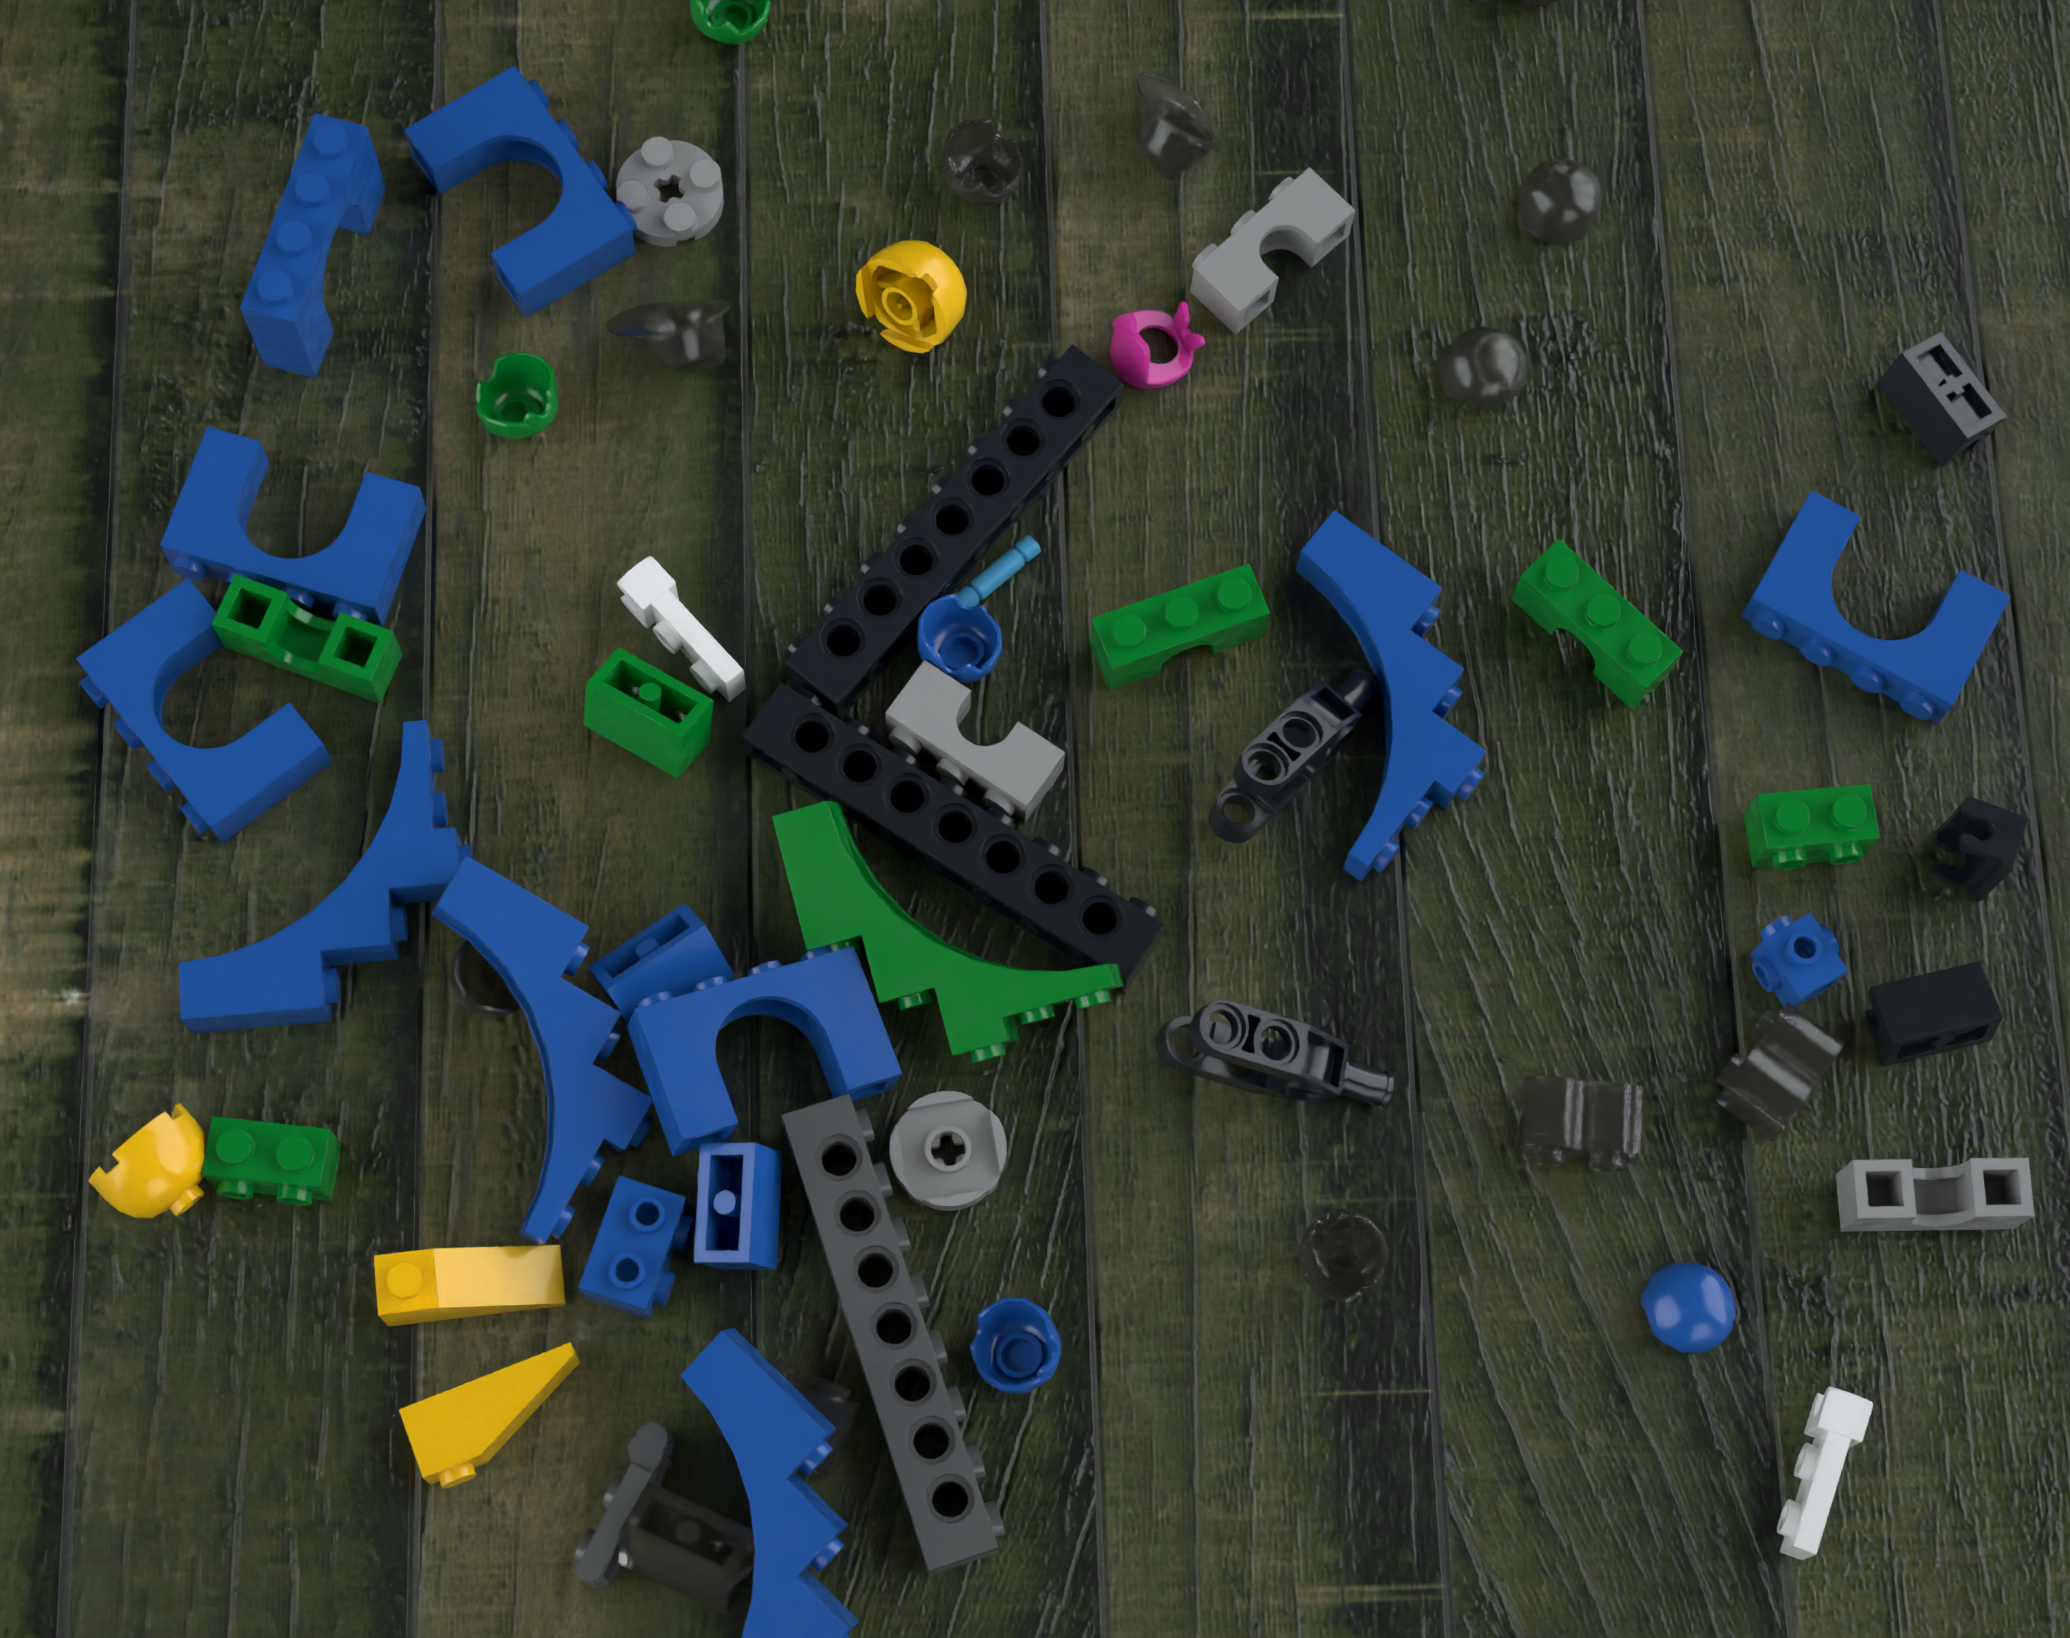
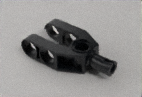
M1357 667L1335 690L1325 682H1322L1295 700L1245 747L1233 770L1234 779L1221 790L1209 811L1208 821L1214 833L1227 842H1246L1297 796L1350 739L1356 729L1357 722L1362 716L1360 711L1371 700L1376 699L1382 691L1378 677L1367 668ZM1269 772L1275 774L1276 778L1266 781L1259 779L1257 774ZM1226 804H1236L1243 807L1250 816V822L1248 824L1232 822L1224 814L1223 806Z
M1217 1000L1202 1006L1194 1016L1183 1015L1170 1020L1159 1029L1156 1036L1155 1048L1159 1058L1166 1066L1180 1072L1252 1093L1314 1104L1326 1102L1342 1095L1381 1108L1386 1106L1393 1091V1074L1388 1071L1383 1072L1350 1062L1348 1059L1349 1044L1309 1024L1229 1000ZM1212 1012L1220 1013L1226 1017L1231 1027H1227L1223 1023L1207 1021V1018ZM1178 1027L1189 1029V1037L1197 1049L1192 1058H1184L1174 1050L1172 1036ZM1266 1028L1273 1029L1283 1039L1261 1037V1034ZM1226 1062L1248 1069L1244 1074H1238L1232 1071Z

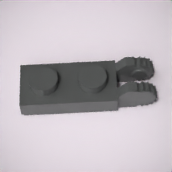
M654 1421L652 1423L646 1422L644 1426L640 1425L638 1431H635L637 1435L632 1437L627 1447L632 1463L625 1476L618 1474L610 1483L602 1506L607 1510L597 1530L589 1529L576 1549L574 1562L578 1566L574 1574L583 1583L601 1592L607 1591L672 1464L671 1458L675 1457L674 1452L677 1450L675 1447L676 1441L672 1440L673 1436L667 1432L668 1429L665 1426L662 1427L660 1422L658 1424Z

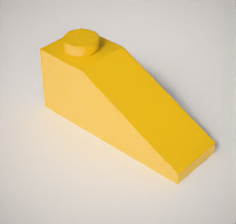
M560 1245L433 1248L374 1256L378 1316L388 1327L566 1305Z
M571 1342L399 1409L423 1479L430 1485L440 1481L444 1489L462 1484L477 1475L474 1468L488 1463L580 1363Z

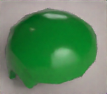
M689 0V8L693 23L704 35L727 45H738L752 40L766 28L771 2L770 0Z
M527 352L507 354L496 358L490 378L485 382H477L475 400L477 402L476 413L479 421L490 433L515 441L525 440L545 430L553 422L558 412L559 390L554 369L543 357Z

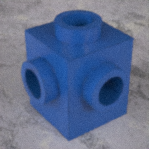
M1811 912L1795 922L1792 921L1789 915H1785L1766 926L1759 932L1763 940L1750 954L1754 960L1752 968L1757 980L1766 991H1774L1787 1013L1835 986L1849 971L1838 955L1840 950L1835 936L1826 925L1818 924Z

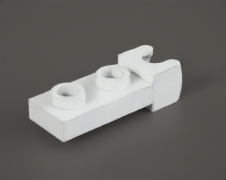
M652 556L639 562L617 582L618 587L625 594L620 598L623 604L645 628H649L653 623L657 624L653 627L655 635L671 653L675 654L681 650L693 663L689 668L692 675L707 692L711 694L717 689L730 702L746 689L743 669L679 601L675 580Z
M1827 1387L1824 1395L1816 1394L1804 1431L1805 1435L1814 1437L1813 1444L1806 1442L1800 1451L1794 1471V1476L1802 1479L1795 1501L1787 1500L1778 1521L1777 1533L1784 1535L1780 1549L1781 1553L1800 1560H1805L1817 1554L1847 1451L1863 1441L1873 1407L1871 1401L1834 1387Z

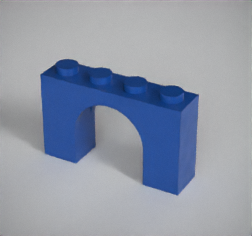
M513 66L404 129L411 156L439 195H442L484 169L506 161H525L539 165L552 173L563 187L562 195L552 214L536 227L491 253L498 280L524 317L527 318L635 254L633 231L637 229V224L627 206L621 200L614 204L605 192L608 184L593 160L585 163L575 150L579 148V144L569 125L563 119L555 122L547 111L550 108V103L535 79L527 82L517 67Z
M314 113L240 306L257 350L265 365L316 378L334 331L323 300L324 273L333 236L337 227L369 235L386 191L385 182L368 127L317 113Z
M207 426L160 544L163 553L172 566V570L180 576L194 581H204L205 576L224 581L227 587H229L234 575L237 574L287 592L291 601L306 612H310L311 608L314 607L331 612L336 620L339 613L342 612L383 627L427 509L420 487L366 472L345 528L331 545L316 554L303 558L287 559L275 557L255 547L248 540L247 534L250 512L270 463L261 442Z
M1811 490L1740 617L1750 622L1752 628L1760 635L1774 640L1782 639L1800 649L1801 654L1812 663L1820 666L1830 665L1849 675L1851 681L1859 688L1871 693L1880 692L1899 702L1901 708L1909 715L1922 720L1931 719L1939 723L1954 705L2011 596L1960 570L1946 588L1928 624L1920 633L1901 640H1881L1861 633L1852 627L1840 614L1831 591V577L1834 566L1861 516Z
M187 578L77 657V661L87 674L79 683L99 709L109 703L121 717L112 724L130 748L134 751L143 745L154 760L147 764L146 767L166 793L177 787L188 802L180 807V810L197 832L202 835L210 829L220 843L223 844L331 764L332 760L324 744L290 702L237 741L222 747L210 749L194 748L181 744L166 734L163 725V707L171 687L186 671L223 645L212 626L217 612L191 580Z
M830 946L816 948L801 957L802 961L781 966L780 961L766 962L748 971L747 977L728 982L725 976H718L697 984L693 988L694 992L674 998L671 992H662L649 996L638 1003L639 1008L635 1009L626 1028L673 1157L700 1149V1143L727 1141L738 1125L736 1114L718 1068L715 1045L717 1034L723 1027L745 1016H774L798 1028L807 1037L816 1052L832 1098L849 1093L851 1101L855 1102L890 1091L901 1076L902 1071L854 946L834 952L831 951Z

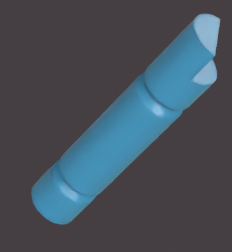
M1026 535L1014 545V549L1010 548L970 581L968 586H964L955 594L958 600L964 605L975 607L979 604V600H984L1025 565V562L1031 561L1041 552L1038 543L1030 535Z

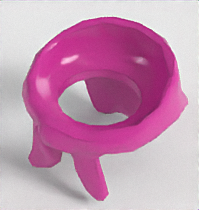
M1185 301L1179 304L1174 318L1161 310L1145 309L1129 312L1114 319L1109 354L1116 373L1123 381L1138 389L1153 390L1169 386L1187 374L1194 359V350L1202 347L1205 344V339L1200 334L1191 333L1190 329L1187 328L1190 316L1188 305ZM1146 328H1157L1171 335L1177 347V354L1174 360L1167 364L1150 362L1149 346L1140 336L1139 332Z

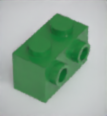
M618 647L586 682L583 725L674 777L679 778L709 743L714 700Z
M1870 784L1758 794L1743 814L1752 868L1773 866L1776 870H1790L1800 868L1808 863L1829 861L1832 865L1852 864L1864 859V856L1880 839Z
M212 1116L202 1176L217 1189V1194L230 1198L252 1199L253 1193L276 1195V1200L279 1202L301 1206L311 1205L312 1199L332 1201L341 1143L330 1129Z

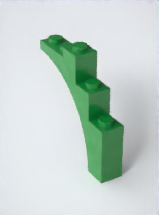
M823 801L772 816L807 951L830 946L831 951L834 952L854 946L856 952L861 950L859 940L863 939L879 1003L897 1001L900 1011L932 1003L931 991H935L952 1056L970 1053L972 1063L1005 1055L1003 1043L1019 1039L1014 1016L1019 1015L1021 1025L1055 1017L1054 1005L1074 1000L1077 1010L1111 1001L1108 990L1124 986L1118 964H1103L1068 971L1026 970L984 960L945 942L910 917L880 885L854 842L840 803Z

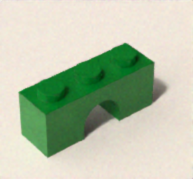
M1560 539L1553 543L1521 574L1512 594L1511 600L1551 636L1559 628L1575 635L1588 648L1595 660V668L1592 674L1632 710L1670 675L1683 653L1682 649Z
M1248 563L1092 618L1089 643L1110 691L1161 673L1162 665L1169 658L1186 649L1199 645H1209L1212 654L1263 637L1270 611Z
M237 574L234 575L212 622V626L220 641L227 649L379 704L402 657L401 649L392 630L342 612L339 613L336 622L319 618L295 605L287 592Z

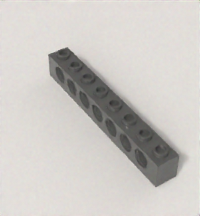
M848 1093L783 1114L782 1121L928 1576L996 1554L998 1552L996 1538L1005 1535L1004 1526L995 1500L984 1503L976 1481L986 1477L984 1465L976 1443L965 1445L958 1426V1422L967 1420L966 1411L957 1385L948 1388L945 1386L939 1366L949 1362L939 1330L937 1328L927 1332L920 1309L930 1306L929 1299L920 1273L909 1275L902 1253L911 1251V1245L902 1218L890 1219L884 1198L893 1195L884 1163L882 1161L872 1165L866 1143L874 1141L875 1137L865 1107L854 1110ZM844 1151L855 1158L856 1165L850 1173L843 1176H834L824 1169V1160L833 1152ZM863 1206L868 1208L875 1218L869 1228L860 1232H854L845 1228L841 1223L843 1213L850 1207ZM871 1261H881L891 1268L893 1275L886 1285L872 1288L866 1286L860 1280L859 1272L861 1268ZM896 1316L906 1320L911 1327L909 1337L899 1344H888L881 1340L877 1334V1328L884 1319ZM907 1373L921 1374L929 1382V1392L918 1401L911 1402L902 1399L895 1390L896 1383L900 1377ZM928 1429L942 1432L949 1443L947 1451L936 1459L923 1458L916 1452L913 1445L916 1437ZM952 1486L960 1489L965 1494L968 1505L960 1515L944 1517L935 1510L932 1500L936 1492L941 1488Z

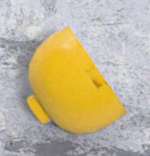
M905 240L889 245L873 255L856 275V294L861 310L866 318L869 319L875 314L879 322L889 328L883 330L880 334L888 342L905 351L916 353L930 351L935 345L942 343L951 334L964 315L967 290L961 272L944 251L925 241Z
M179 1103L175 1105L171 1117L164 1111L112 1153L119 1164L108 1173H105L99 1166L88 1181L107 1202L124 1214L134 1218H154L170 1209L178 1217L204 1195L198 1184L203 1179L202 1169L208 1138L198 1122Z

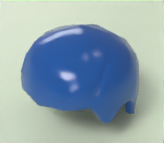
M950 594L928 603L918 619L917 651L922 662L924 660L959 683L968 684L981 680L993 671L1001 657L1003 649L1001 629L993 618L988 615L984 605L967 606L958 600L957 595Z
M1696 1262L1668 1263L1651 1274L1641 1295V1306L1646 1312L1652 1334L1657 1339H1660L1662 1343L1680 1353H1705L1726 1340L1733 1329V1322L1736 1320L1735 1302L1731 1289L1724 1278L1712 1268Z
M1003 1297L982 1309L977 1316L978 1326L974 1340L970 1345L973 1362L977 1365V1371L983 1381L1003 1393L1028 1394L1048 1381L1058 1367L1061 1355V1338L1052 1317L1044 1309L1027 1298Z

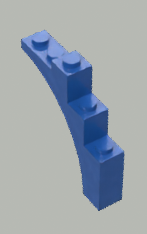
M1334 510L1301 550L1296 572L1330 601L1354 632L1373 673L1378 677L1382 687L1379 696L1384 711L1386 756L1380 795L1371 819L1350 850L1343 867L1345 871L1362 882L1372 867L1379 873L1386 868L1400 848V845L1394 839L1405 825L1415 830L1432 808L1433 802L1446 810L1456 796H1459L1464 801L1470 797L1485 776V773L1478 768L1486 750L1443 720L1463 694V691L1458 689L1457 685L1464 668L1423 639L1441 614V610L1435 606L1442 587Z
M426 720L403 722L401 766L389 810L370 848L338 888L309 914L265 940L225 955L179 963L181 1021L192 1034L332 1021L331 1003H339L341 1000L339 972L337 968H330V965L399 960L398 941H406L408 939V925L405 907H396V904L439 901L466 855L473 859L471 845H462L455 827L438 828L448 826L445 792L437 793L436 773L445 772V753L442 738H433Z
M466 855L431 912V915L469 941L500 974L522 1009L540 1054L548 1100L546 1150L536 1193L517 1233L538 1246L545 1243L549 1235L558 1240L566 1229L575 1212V1208L567 1203L578 1184L586 1188L591 1184L605 1157L597 1153L600 1146L617 1155L623 1152L628 1144L635 1148L640 1145L654 1120V1117L646 1113L653 1100L650 1096L593 1064L595 1058L605 1062L617 1044L622 1032L614 1028V1025L621 1012L561 978L563 972L572 977L585 958L590 946L581 941L589 926Z
M734 1328L722 1330L680 1376L712 1413L735 1455L750 1502L755 1561L752 1600L741 1638H850L847 1634L855 1627L859 1620L807 1570L812 1566L817 1572H820L841 1551L845 1545L837 1537L848 1524L796 1474L801 1469L809 1476L828 1457L833 1448L826 1441L837 1428Z

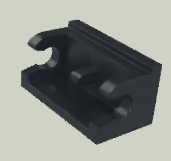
M1942 332L1902 352L1877 382L1941 468L1953 462L1967 446L1971 449L1977 447L1998 424L2007 418Z
M1968 796L1940 826L1933 842L1946 852L1957 853L1962 859V867L1958 870H1952L1944 864H1935L1931 868L1932 873L1942 882L1971 892L1970 898L1982 901L2013 870L2029 818Z
M1980 961L1872 986L1868 995L1873 1009L1865 1011L1872 1037L1880 1054L1879 1059L1882 1067L1989 1042L1992 1040L2003 1018Z

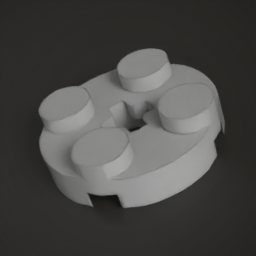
M652 137L646 140L641 149L635 151L627 158L621 166L616 179L617 202L621 200L627 206L637 224V229L633 231V234L652 245L660 247L678 246L677 241L687 240L693 236L694 240H697L714 228L723 211L724 195L719 165L705 151L687 142L669 141L664 137ZM675 184L679 186V191L684 195L681 199L671 197L665 203L660 201L661 194L658 189L664 185Z
M956 1091L931 1093L917 1099L900 1118L898 1124H896L890 1138V1163L898 1184L907 1192L909 1198L914 1203L942 1211L964 1209L980 1202L986 1195L991 1194L996 1189L1006 1163L1007 1142L1005 1132L998 1117L990 1109L988 1111L981 1103L974 1101L973 1097ZM944 1136H951L954 1145H963L965 1148V1154L957 1156L956 1164L946 1166L942 1159H934L931 1154V1150L940 1147V1138Z

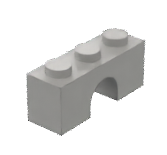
M1310 167L1295 180L1292 177L1284 179L1269 197L1270 202L1257 213L1253 210L1246 212L1233 226L1229 238L1219 246L1214 243L1207 246L1192 264L1194 270L1190 292L1235 335L1274 301L1279 277L1262 261L1261 257L1264 254L1277 249L1289 250L1300 256L1312 268L1350 234L1355 209Z
M924 660L885 713L886 731L890 733L888 736L889 740L896 747L903 749L913 757L920 753L937 764L935 769L941 776L954 781L960 787H963L966 783L984 795L982 801L986 806L1000 810L1009 818L1011 815H1014L1021 821L1026 822L1063 771L1065 752L1020 722L1016 723L1003 741L995 745L979 746L969 742L962 736L958 726L971 708V690Z
M1970 1158L1962 1164L1942 1168H1913L1912 1159L1852 1160L1836 1174L1841 1232L2015 1229L2035 1216L2029 1158Z

